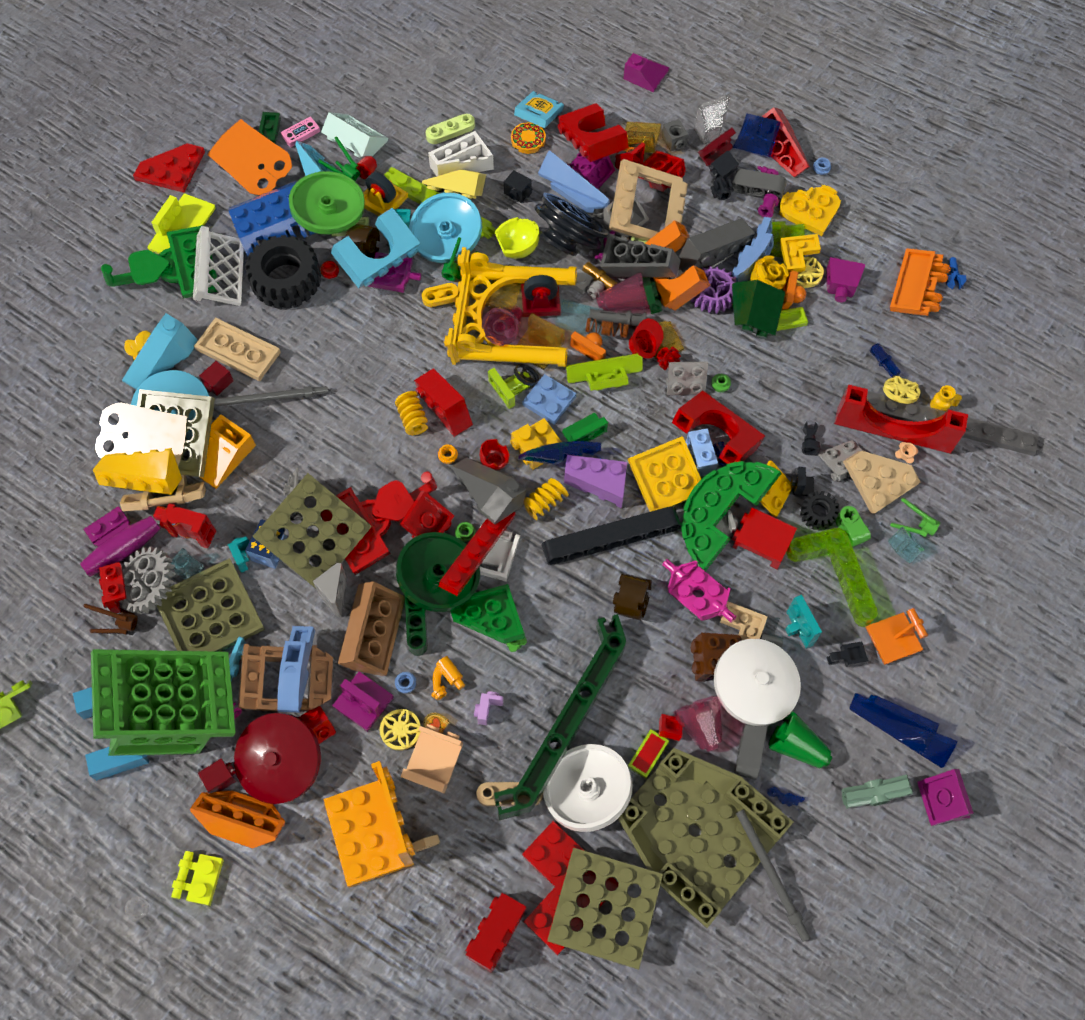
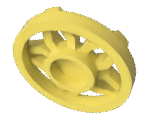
M804 257L806 269L804 272H798L797 279H803L804 282L797 280L796 285L811 288L821 282L824 270L816 258Z
M900 376L886 380L883 386L885 395L899 403L911 404L916 402L920 396L918 384Z
M397 709L391 711L381 722V738L393 750L409 749L416 744L421 733L418 730L421 726L420 721L409 710ZM396 714H400V715L398 716V721H397L395 718H393L392 716H394V715H396ZM406 714V720L402 721L401 718ZM409 716H411L417 724H408ZM387 721H393L394 724L390 725ZM386 725L391 730L384 735V726ZM409 727H416L417 729L410 731ZM393 733V737L387 739V737ZM417 733L415 738L409 743L408 734ZM406 738V745H404L401 739ZM398 739L401 746L393 745L390 742Z

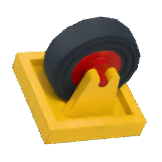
M373 172L366 179L367 189L363 192L364 208L377 216L382 215L391 208L398 209L408 198V192L392 184L391 180H388L378 172Z

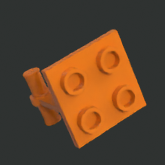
M915 608L906 611L912 622L911 624L903 612L865 627L884 665L923 651L914 632H917L920 639L927 637L928 634L923 626L924 621L918 617Z

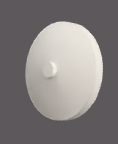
M746 639L735 643L722 654L714 672V687L720 703L731 716L745 724L767 726L779 722L791 713L800 696L801 682L795 663L782 648L766 640Z
M596 744L577 746L566 751L544 789L545 804L554 819L564 827L579 832L596 831L612 824L625 811L632 795V777L625 761L614 750Z

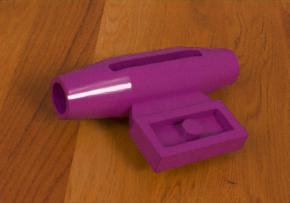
M118 506L84 528L83 530L95 547L97 546L80 563L87 575L91 577L99 573V567L120 562L144 546L161 530L154 518L149 516L130 525L131 522Z

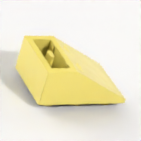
M461 169L423 180L422 184H426L428 189L442 191L443 188L445 193L459 194L460 192L467 198L476 199V196H482L486 174Z

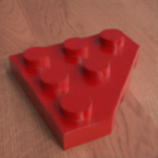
M187 143L141 161L133 177L136 181L184 193L205 154L204 147Z

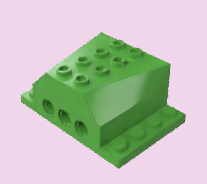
M92 650L93 739H110L108 756L199 754L210 737H233L235 735L228 652Z

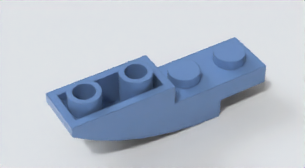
M764 217L762 224L758 225L756 239L753 238L751 246L745 245L743 252H740L738 265L734 267L732 277H736V282L749 280L757 260L770 255L774 246L773 234H771L773 230L771 218Z
M293 626L289 641H285L278 683L277 710L279 712L300 713L309 675L307 665L315 635L314 627Z

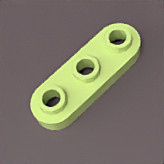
M462 114L430 126L426 130V140L431 144H438L470 132L475 128V119L470 114Z

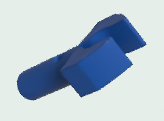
M951 257L949 259L951 275H948L946 285L953 290L955 279L959 283L960 290L967 280L966 275L959 274L957 259Z

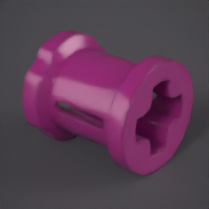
M766 194L763 198V204L758 208V213L762 217L771 218L774 214V208L779 204V199L774 194Z

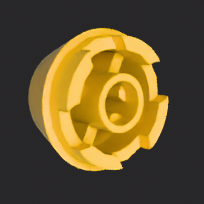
M768 255L757 260L750 279L760 280L773 287L782 289L785 286L786 278L789 276L786 266L783 263L780 265L777 261L773 260L774 256Z

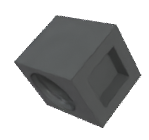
M679 119L663 124L662 138L670 152L682 149L687 145L688 133Z

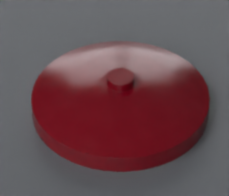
M287 713L266 714L252 721L240 735L234 753L235 771L241 786L253 798L268 804L290 802L305 794L315 782L321 764L320 745L314 731L305 721Z

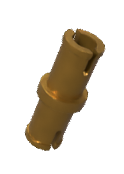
M587 262L584 265L582 271L592 276L594 281H601L610 292L616 289L618 282L607 276L604 270H599L591 262Z

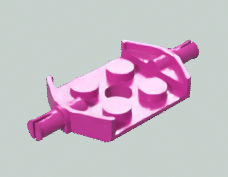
M669 559L663 562L662 566L671 572L668 593L701 621L716 616H724L730 623L736 619L737 616L727 607L730 588H724L697 565L698 561H692L679 566L673 564ZM695 590H702L704 596L696 597L693 595V592Z

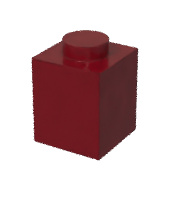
M218 361L213 362L199 375L208 393L212 392L216 396L234 381L230 371Z
M222 758L198 772L209 793L222 791L237 782L233 776L236 774L234 767L230 762L226 764Z

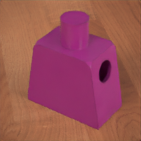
M830 257L826 268L827 292L835 294V301L843 303L847 297L854 296L865 264Z

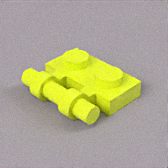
M185 851L183 860L180 859L178 867L180 869L177 879L172 884L174 889L171 898L180 899L182 891H188L186 901L211 906L224 859L200 854L198 862L195 863L192 862L194 853ZM194 870L191 884L185 883L188 871Z

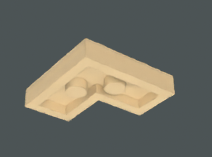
M728 602V609L737 617L730 623V621L722 616L720 623L740 630L738 635L741 636L742 640L760 639L768 616Z

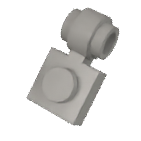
M580 269L577 270L576 286L568 285L581 294H584L587 290V294L593 299L600 297L605 288L601 281H594L592 276Z

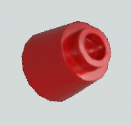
M365 156L356 163L358 165L357 169L360 171L359 177L365 180L377 168L376 160L372 156Z

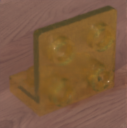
M627 122L625 130L627 131L628 145L643 142L645 144L644 152L655 153L661 124Z
M531 314L528 318V330L517 345L561 347L564 344L565 330ZM531 363L542 370H545L549 365Z

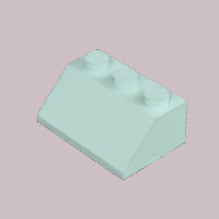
M328 112L321 131L327 135L328 140L336 142L334 138L337 136L345 149L352 150L354 155L359 158L373 156L388 141V137L351 115Z

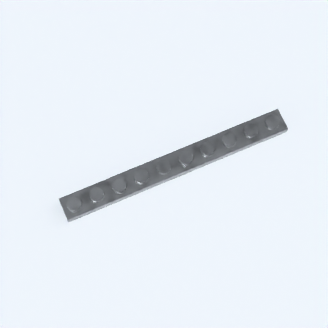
M845 385L843 389L842 397L846 391L847 385ZM868 391L867 393L869 403L877 411L898 420L928 421L946 413V411L916 403H899L885 395ZM969 417L966 432L962 436L963 438L1031 456L1036 453L1038 435Z

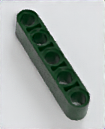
M405 596L407 644L411 654L420 656L427 651L428 647L426 610L419 606H411L412 602ZM416 620H419V621L422 622V623H421L419 626H417V627H414V626L411 625L412 622H414V621H416ZM420 640L423 642L419 647L412 646L414 641Z

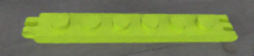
M390 167L389 172L384 174L388 180L392 181V184L408 192V198L418 204L434 195L440 194L435 190L428 189L426 185L393 167ZM481 217L482 233L480 238L484 236L490 239L492 234H495L496 229L489 220Z

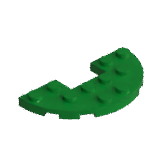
M733 462L718 470L711 471L693 488L683 509V522H681L682 536L688 553L694 561H698L697 565L705 572L730 541L726 534L716 528L717 524L740 495L757 506L782 474L779 470L760 462Z

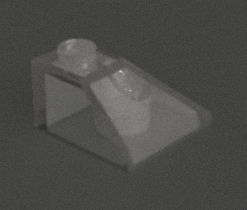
M729 94L698 106L694 131L704 145L712 142L722 133L731 97Z

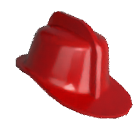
M647 318L642 320L629 339L628 345L631 353L638 354L646 359L653 358L664 338L661 325L654 319Z

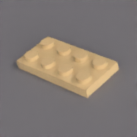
M216 317L194 345L196 351L258 381H261L281 353L280 348Z

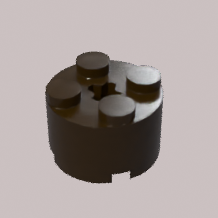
M356 224L347 230L345 237L349 236L365 256L374 259L376 252H379V247H376L377 241H380L379 230L375 227Z
M621 574L619 579V586L621 587L619 593L615 592L613 604L615 605L614 613L642 621L650 599L647 590L652 589V580L630 574Z

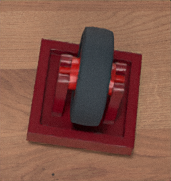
M536 275L526 280L525 283H521L523 317L561 316L559 285H557L553 277Z

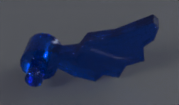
M770 787L767 790V794L770 797L777 796L779 801L788 807L792 805L798 806L799 802L805 800V797L795 796L790 793L784 794L777 787Z

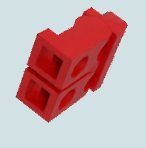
M169 503L167 508L157 506L153 515L155 520L160 521V527L166 529L172 537L177 538L179 535L183 539H196L201 547L207 549L216 533V529L207 515L176 507L174 504Z

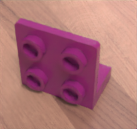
M578 153L577 157L568 164V166L597 189L615 171L609 156L589 162L581 153Z

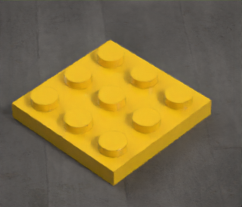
M683 436L627 459L649 512L670 507L687 500L693 488L701 480Z

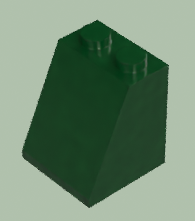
M760 280L733 283L732 296L735 326L742 328L743 332L755 333L756 337L761 339H767V336H776L786 292Z

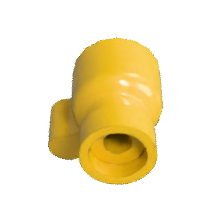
M945 385L934 395L930 407L947 412L951 406H958L962 396L956 394L952 386Z

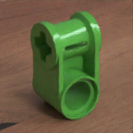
M852 506L843 507L836 519V525L840 529L847 545L852 548L870 540V531L864 524L858 511Z

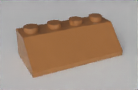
M374 581L358 584L338 661L339 665L358 672L387 676L405 596Z

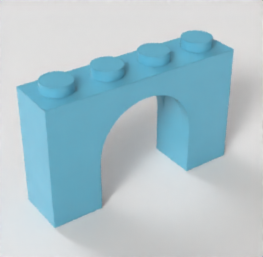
M393 208L380 215L375 223L390 245V254L386 257L372 259L365 256L349 236L333 245L331 254L358 289L363 285L365 287L369 286L374 281V278L384 276L388 273L389 268L392 266L398 267L404 258H411L418 252L417 249L420 242Z

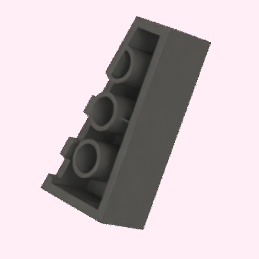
M741 218L689 237L679 255L681 260L679 268L683 273L693 265L700 269L702 267L708 269L709 266L712 267L731 254L744 249L745 245L750 246L755 232Z
M609 233L600 267L609 277H677L681 260L673 249L654 244L648 245L642 241L637 240L636 242L621 236L620 238Z

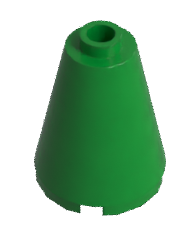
M791 711L789 715L782 719L785 722L781 726L777 725L768 742L769 748L772 751L819 769L823 766L827 767L832 760L831 750L796 713Z

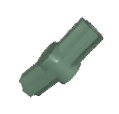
M907 774L886 780H871L864 783V785L847 787L841 790L843 804L846 806V809L869 804L870 806L886 804L892 799L913 794Z

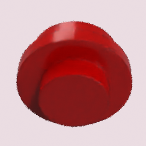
M326 261L322 264L320 271L324 278L333 279L338 276L339 267L333 261Z

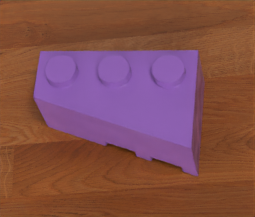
M567 455L564 483L585 493H592L598 496L599 499L608 500L616 504L617 507L622 508L627 462Z

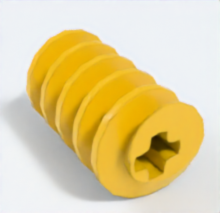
M407 391L395 400V406L400 414L405 432L411 436L421 434L428 429V425H426L428 419L424 417L425 412L422 410V405L419 404L420 399L417 397L416 391Z
M550 478L547 483L542 484L541 488H537L535 493L532 492L529 494V497H525L523 504L528 514L533 519L538 520L537 513L540 516H544L543 508L549 512V504L555 507L557 506L555 499L562 502L561 494L565 497H568L569 494L559 481Z

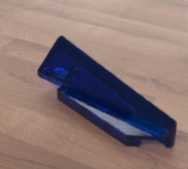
M858 693L854 694L849 707L851 711L940 768L946 765L958 741L936 733L939 723L879 696L870 695L869 698H866Z

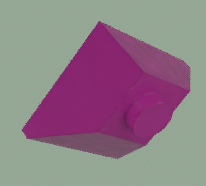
M633 53L625 63L623 79L654 92L670 67L640 54Z

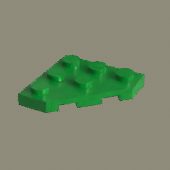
M508 584L476 592L465 605L450 611L453 622L506 644L525 638Z

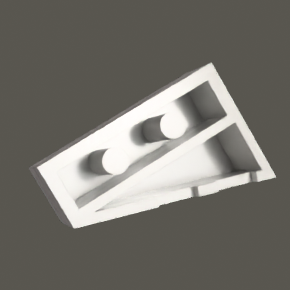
M476 131L428 153L430 168L436 176L461 169L474 172L494 170L493 154Z

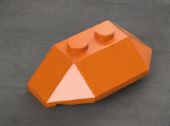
M217 791L209 794L208 792H201L190 808V812L211 835L252 849L275 841L285 825V820L273 804L261 802L235 791Z

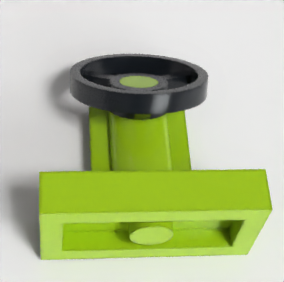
M526 364L516 365L514 375L505 380L502 379L495 368L488 371V381L508 409L515 406V396L530 388V386H535L539 381L536 371ZM517 368H523L522 372H518ZM527 370L533 374L535 380L531 378V375L527 372Z

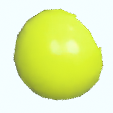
M516 217L502 223L495 230L496 237L506 258H525L533 253L538 246L540 233L535 221Z

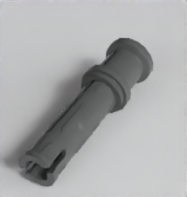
M590 309L589 318H591V321L596 319L598 322L604 320L617 324L638 326L642 320L647 318V312L642 314L632 313L631 310L625 313Z

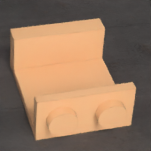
M427 724L426 728L420 726L418 730L421 733L407 769H403L400 777L445 794L463 742L459 740L460 736L454 733L447 732L444 735L438 733L439 728Z

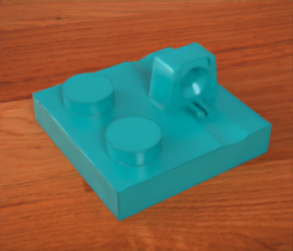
M802 595L794 597L787 610L792 623L787 625L785 631L788 636L798 633L805 648H809L815 644L822 631Z

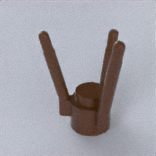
M89 604L83 605V607L116 618L115 625L119 627V629H90V633H120L127 635L128 631L133 632L137 626L138 616L135 613L120 608L121 612L117 614Z

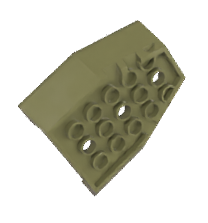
M673 748L659 764L656 771L630 799L627 808L618 820L648 870L663 874L660 887L705 928H708L761 862L736 812L744 809L766 853L793 824V821L741 776ZM658 794L663 795L666 798V804L658 806L654 802V797ZM697 825L701 830V834L697 837L690 835L688 831L689 826ZM725 856L734 857L736 861L734 868L725 866Z

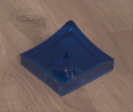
M746 113L743 126L733 148L771 157L781 122Z

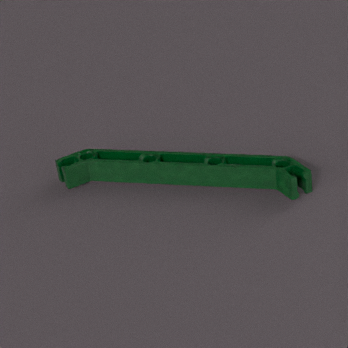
M618 614L612 615L611 622H609V626L614 627L615 632L607 633L604 627L605 618L597 620L596 628L601 645L517 787L494 793V802L498 809L499 821L532 811L619 662L625 649L626 637ZM617 642L620 646L612 647L610 643ZM588 691L591 696L583 697L580 693ZM557 742L561 745V748L552 749L550 744ZM525 795L529 797L530 801L527 804H522L518 801V798ZM501 801H514V806L503 810L499 804Z

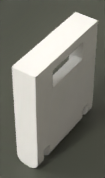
M504 531L482 562L498 567V572L480 567V575L507 582L520 535L516 534L514 542H511L512 532Z

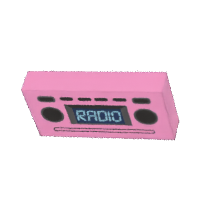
M308 117L280 133L281 137L291 148L295 146L296 141L302 142L319 133L320 127L311 117Z

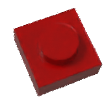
M661 714L659 718V736L680 741L683 719Z

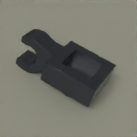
M862 641L843 644L840 647L841 651L832 652L830 656L826 657L828 665L844 662L846 667L867 664L868 662Z

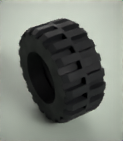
M273 236L270 237V240L265 239L261 241V245H256L253 248V253L250 252L246 262V274L257 299L264 302L265 305L270 307L274 305L275 308L282 309V307L289 309L294 305L300 306L303 301L307 302L310 300L311 295H315L317 287L321 283V271L314 249L307 245L306 241L298 240V237ZM283 265H293L299 268L294 275L285 279L269 277L274 269Z

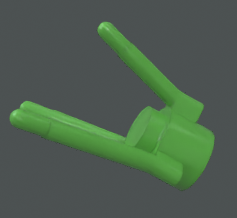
M902 498L901 501L923 517L919 523L921 530L891 523L890 526L917 533L923 537H926L927 534L933 536L941 522L928 516L911 502Z

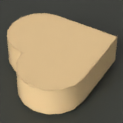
M437 834L412 843L416 853L440 844V840Z

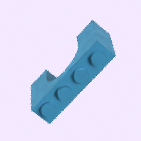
M92 687L73 693L76 713L83 719L92 717ZM109 747L85 755L89 776L96 781L149 763V755L108 756Z

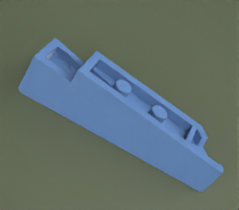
M548 151L538 175L551 181V189L586 213H593L594 209H604L610 204L608 197L553 152Z

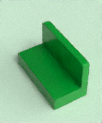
M592 413L564 428L562 433L572 448L576 449L606 433L608 421L605 417L599 419L596 413Z

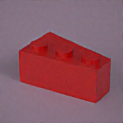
M434 368L414 380L417 387L415 391L419 398L425 400L428 407L433 410L453 437L473 425L464 397Z

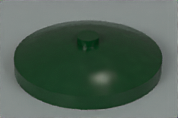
M430 532L414 537L403 547L396 563V578L401 591L415 605L429 611L448 612L462 607L472 598L479 585L480 567H478L458 596L440 588V580L467 544L455 536L446 533Z

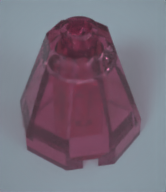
M718 696L700 699L689 706L685 705L673 711L676 720L700 749H706L709 752L719 748L718 744L722 742L721 704Z

